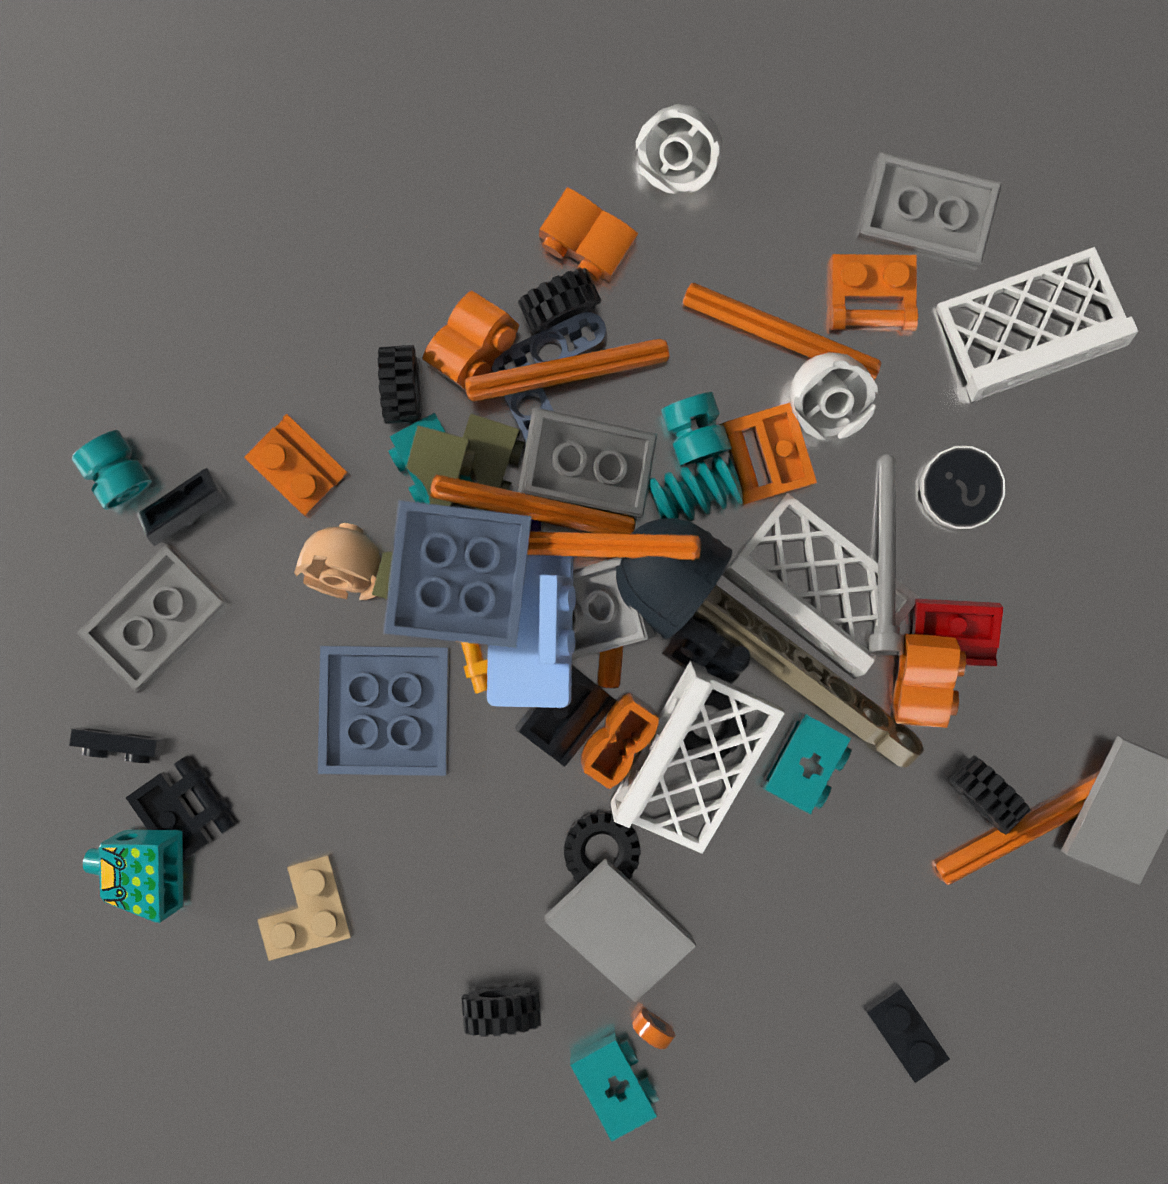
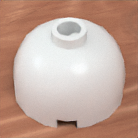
M676 104L659 110L643 125L636 140V149L638 148V157L640 159L638 166L641 173L653 186L666 193L676 194L678 191H690V193L698 191L710 181L721 161L723 140L717 124L707 113L690 105Z
M828 352L809 359L796 372L789 391L790 404L795 417L806 433L821 440H826L824 436L830 437L834 435L842 439L863 428L873 416L876 408L873 402L875 392L878 394V388L871 374L859 361L847 354Z

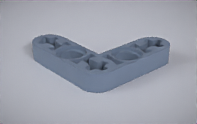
M584 312L511 346L494 360L492 370L493 372L506 370L505 365L509 362H513L516 367L530 365L525 355L528 352H531L534 364L546 362L538 356L541 346L549 342L557 343L562 348L561 354L557 359L600 351L607 343L608 335L605 323L595 313ZM588 326L591 331L596 330L594 332L595 339L588 342L586 337H581V329ZM566 334H569L570 340L573 341L575 350L569 352L567 341L563 337ZM543 388L504 395L525 442H527L529 431L526 428L530 425L531 415L520 413L518 411V404L526 396H535L541 401V409L554 411Z

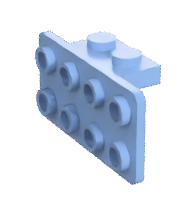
M527 555L516 648L488 645L487 701L491 706L564 708L571 703L572 655L575 649L572 618L576 603V593L573 586V556Z

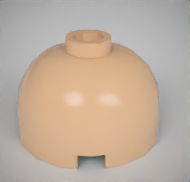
M341 523L339 527H327L317 531L306 540L300 552L294 573L296 577L303 573L305 575L303 583L323 594L347 599V591L361 593L359 600H368L375 597L372 595L382 559L381 553L375 543L363 534L364 531L360 527L349 523Z

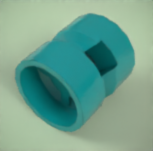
M713 392L698 394L661 409L668 433L675 434L677 437L673 443V448L680 467L710 459L715 455H720L732 449L725 427L716 423L720 412ZM696 421L700 429L692 431L691 423Z
M113 430L94 438L78 449L72 456V461L83 478L95 482L91 490L105 510L113 509L128 502L143 492L152 482L140 461L130 459L133 450L119 430Z

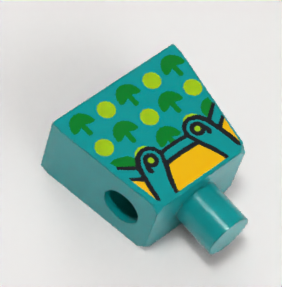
M124 830L103 841L99 849L90 848L86 852L83 859V869L86 873L100 876V897L103 902L156 923L162 922L183 907L182 831Z

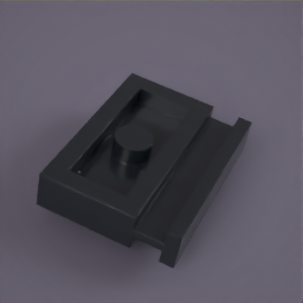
M572 665L571 703L564 708L531 707L515 729L563 767H566L617 700Z

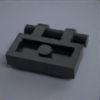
M692 617L675 633L662 653L685 669L689 662L693 661L705 667L708 674L730 684H733L750 663V652L746 647L738 646L728 649L722 645L725 638L717 634V630L713 625L705 620L693 619Z
M188 755L174 764L182 776L181 780L172 784L165 772H162L125 797L147 830L182 831L183 862L212 842L203 828L205 825L213 821L221 834L236 825L227 812L230 808L225 800L217 798L205 781L208 776L202 767L196 768ZM189 790H192L205 809L196 816L181 797Z

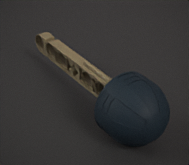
M665 518L653 520L641 525L631 533L692 535L700 538L701 551L698 559H676L663 556L622 558L620 564L616 566L617 587L624 603L629 609L631 606L637 610L653 627L654 632L659 633L664 639H669L695 615L699 619L713 625L718 633L737 647H746L750 652V657L862 740L875 745V749L893 763L906 768L923 753V744L911 729L904 724H897L894 717H889L880 706L716 585L731 559L733 551L730 547L722 544V541L714 538L710 532L705 531L698 525L681 519Z

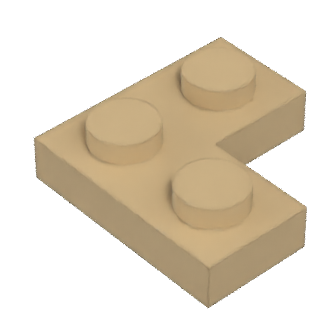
M331 854L287 867L298 907L258 919L268 961L349 939L353 936Z

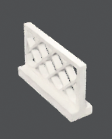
M1095 247L938 303L936 307L967 380L965 388L971 402L1128 346L1138 333L1132 316L1126 317ZM1088 262L1094 275L1090 288L1067 279L1072 267ZM1065 270L1063 276L1055 274ZM1042 278L1058 285L1051 302L1027 293L1033 281ZM1097 284L1101 292L1095 290ZM1025 285L1023 291L1016 288ZM1063 287L1086 296L1079 314L1056 305ZM1005 293L1019 299L1012 316L988 307L994 295ZM986 299L984 305L977 303L978 301ZM1090 299L1107 305L1113 318L1099 323L1083 315ZM1023 301L1047 311L1039 328L1016 319ZM965 307L980 313L973 330L970 331L956 325L950 311ZM1051 313L1075 322L1070 334L1059 337L1044 331ZM984 315L1007 325L1000 343L976 333ZM1079 324L1087 327L1077 331ZM1012 327L1035 336L1029 349L1018 351L1004 345ZM961 336L968 339L966 346H964ZM1040 339L1047 341L1037 346ZM972 341L996 351L991 363L977 368L973 367L967 353ZM1000 353L1007 355V357L997 360Z
M787 493L722 575L852 678L856 679L866 674L875 662L874 658L877 656L870 654L869 649L855 639L853 623L874 621L875 626H878V585L876 583V578L878 579V563ZM786 508H789L801 518L803 533L781 535L779 517ZM809 525L817 530V532H810ZM773 526L774 536L764 537ZM826 537L834 544L836 559L814 561L811 539ZM804 540L807 562L785 564L782 542ZM775 542L778 565L763 567L749 555L758 544ZM843 552L851 558H843ZM858 563L867 570L869 586L848 588L845 565ZM837 566L840 589L819 591L816 568ZM808 569L811 592L796 593L788 587L786 571ZM771 572H779L780 579ZM896 578V594L905 600L895 613V626H899L915 605V599H919L920 596ZM870 592L873 615L852 617L849 594ZM841 595L844 618L829 619L821 610L820 597ZM805 598H812L813 606ZM845 624L846 632L838 625Z
M690 661L658 717L659 723L654 737L645 748L638 752L628 774L621 782L610 802L614 822L628 828L633 823L703 854L784 716V709L708 674L705 667ZM714 689L729 696L732 708L707 715L704 704ZM735 699L744 704L737 706ZM757 709L769 714L762 727L745 732L740 715ZM701 711L703 717L697 718L699 712ZM735 717L740 734L716 741L711 724ZM706 726L711 743L687 751L683 741L687 733ZM754 740L750 747L748 742ZM744 743L747 754L743 761L724 768L719 751ZM679 747H681L682 753L676 754ZM715 752L720 769L695 777L690 760ZM686 762L691 779L666 786L663 775L667 768ZM733 776L729 783L728 777ZM723 779L726 790L722 797L704 803L699 786ZM660 782L662 788L655 790ZM694 788L699 805L675 812L670 796ZM664 797L671 813L655 819L642 814L647 803ZM713 811L710 817H708L707 812ZM703 814L706 824L698 838L681 830L679 821ZM674 823L675 828L669 826V824Z

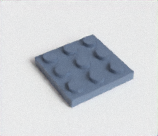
M398 500L383 633L516 648L531 516Z
M320 646L318 774L446 776L449 648Z

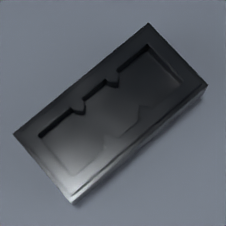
M206 468L138 512L137 516L146 538L153 546H156L181 528L193 524L201 515L224 501L225 497L216 478Z

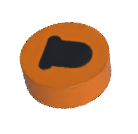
M642 1009L632 1022L635 1032L647 1043L658 1049H667L676 1036L673 1029L665 1021L645 1009Z

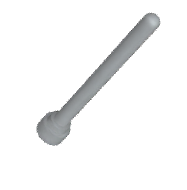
M885 454L879 460L878 626L874 627V634L869 635V653L879 656H896L904 654V635L900 634V627L895 626L896 459L890 454Z

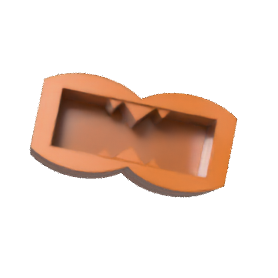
M568 187L539 229V237L544 240L542 246L548 252L561 259L565 255L575 259L580 263L577 268H586L591 279L597 282L600 278L610 282L638 236V233L629 225L610 213L603 211L592 201Z
M471 290L455 306L447 325L441 328L431 339L422 359L434 370L466 391L465 380L468 377L490 373L494 360L513 345L519 324L507 312Z
M904 633V654L899 657L898 674L892 703V713L897 724L947 728L950 715H957L959 692L954 690L957 676L963 677L965 673L966 653L965 651H960L961 649L956 638Z
M630 692L620 697L611 707L606 718L605 727L590 737L582 751L581 763L584 773L608 789L619 784L628 774L633 763L634 754L645 748L657 731L659 718L655 710Z

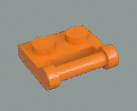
M832 254L830 257L831 330H845V326L902 327V331H916L918 325L917 255ZM845 299L901 300V310L846 309Z
M790 402L719 424L725 427L732 447L731 454L743 490V506L817 483L802 431L792 411ZM752 428L755 430L771 482L760 487L743 435V431Z

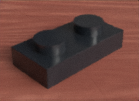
M80 727L71 729L69 746L83 748L82 755L108 758L109 751L125 753L124 761L150 763L151 757L164 755L167 738Z
M899 985L864 1009L914 1083H917L950 1060Z

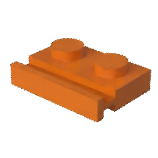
M288 414L244 457L305 517H308L336 488L335 486L349 474Z

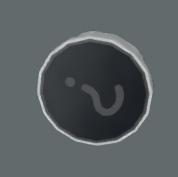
M954 446L936 454L926 464L919 480L922 504L925 511L940 525L952 530L973 529L987 523L999 511L1005 497V478L999 464L987 452L973 446Z

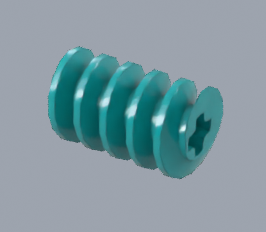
M719 455L713 456L712 470L703 461H698L696 463L695 476L688 467H681L680 481L671 472H667L664 475L663 487L655 478L652 477L649 480V491L659 519L665 517L679 519V512L683 511L689 520L693 521L695 520L696 506H699L706 515L711 514V501L714 500L722 510L727 509L728 495H732L738 504L743 503L740 482L729 457L728 464H726Z

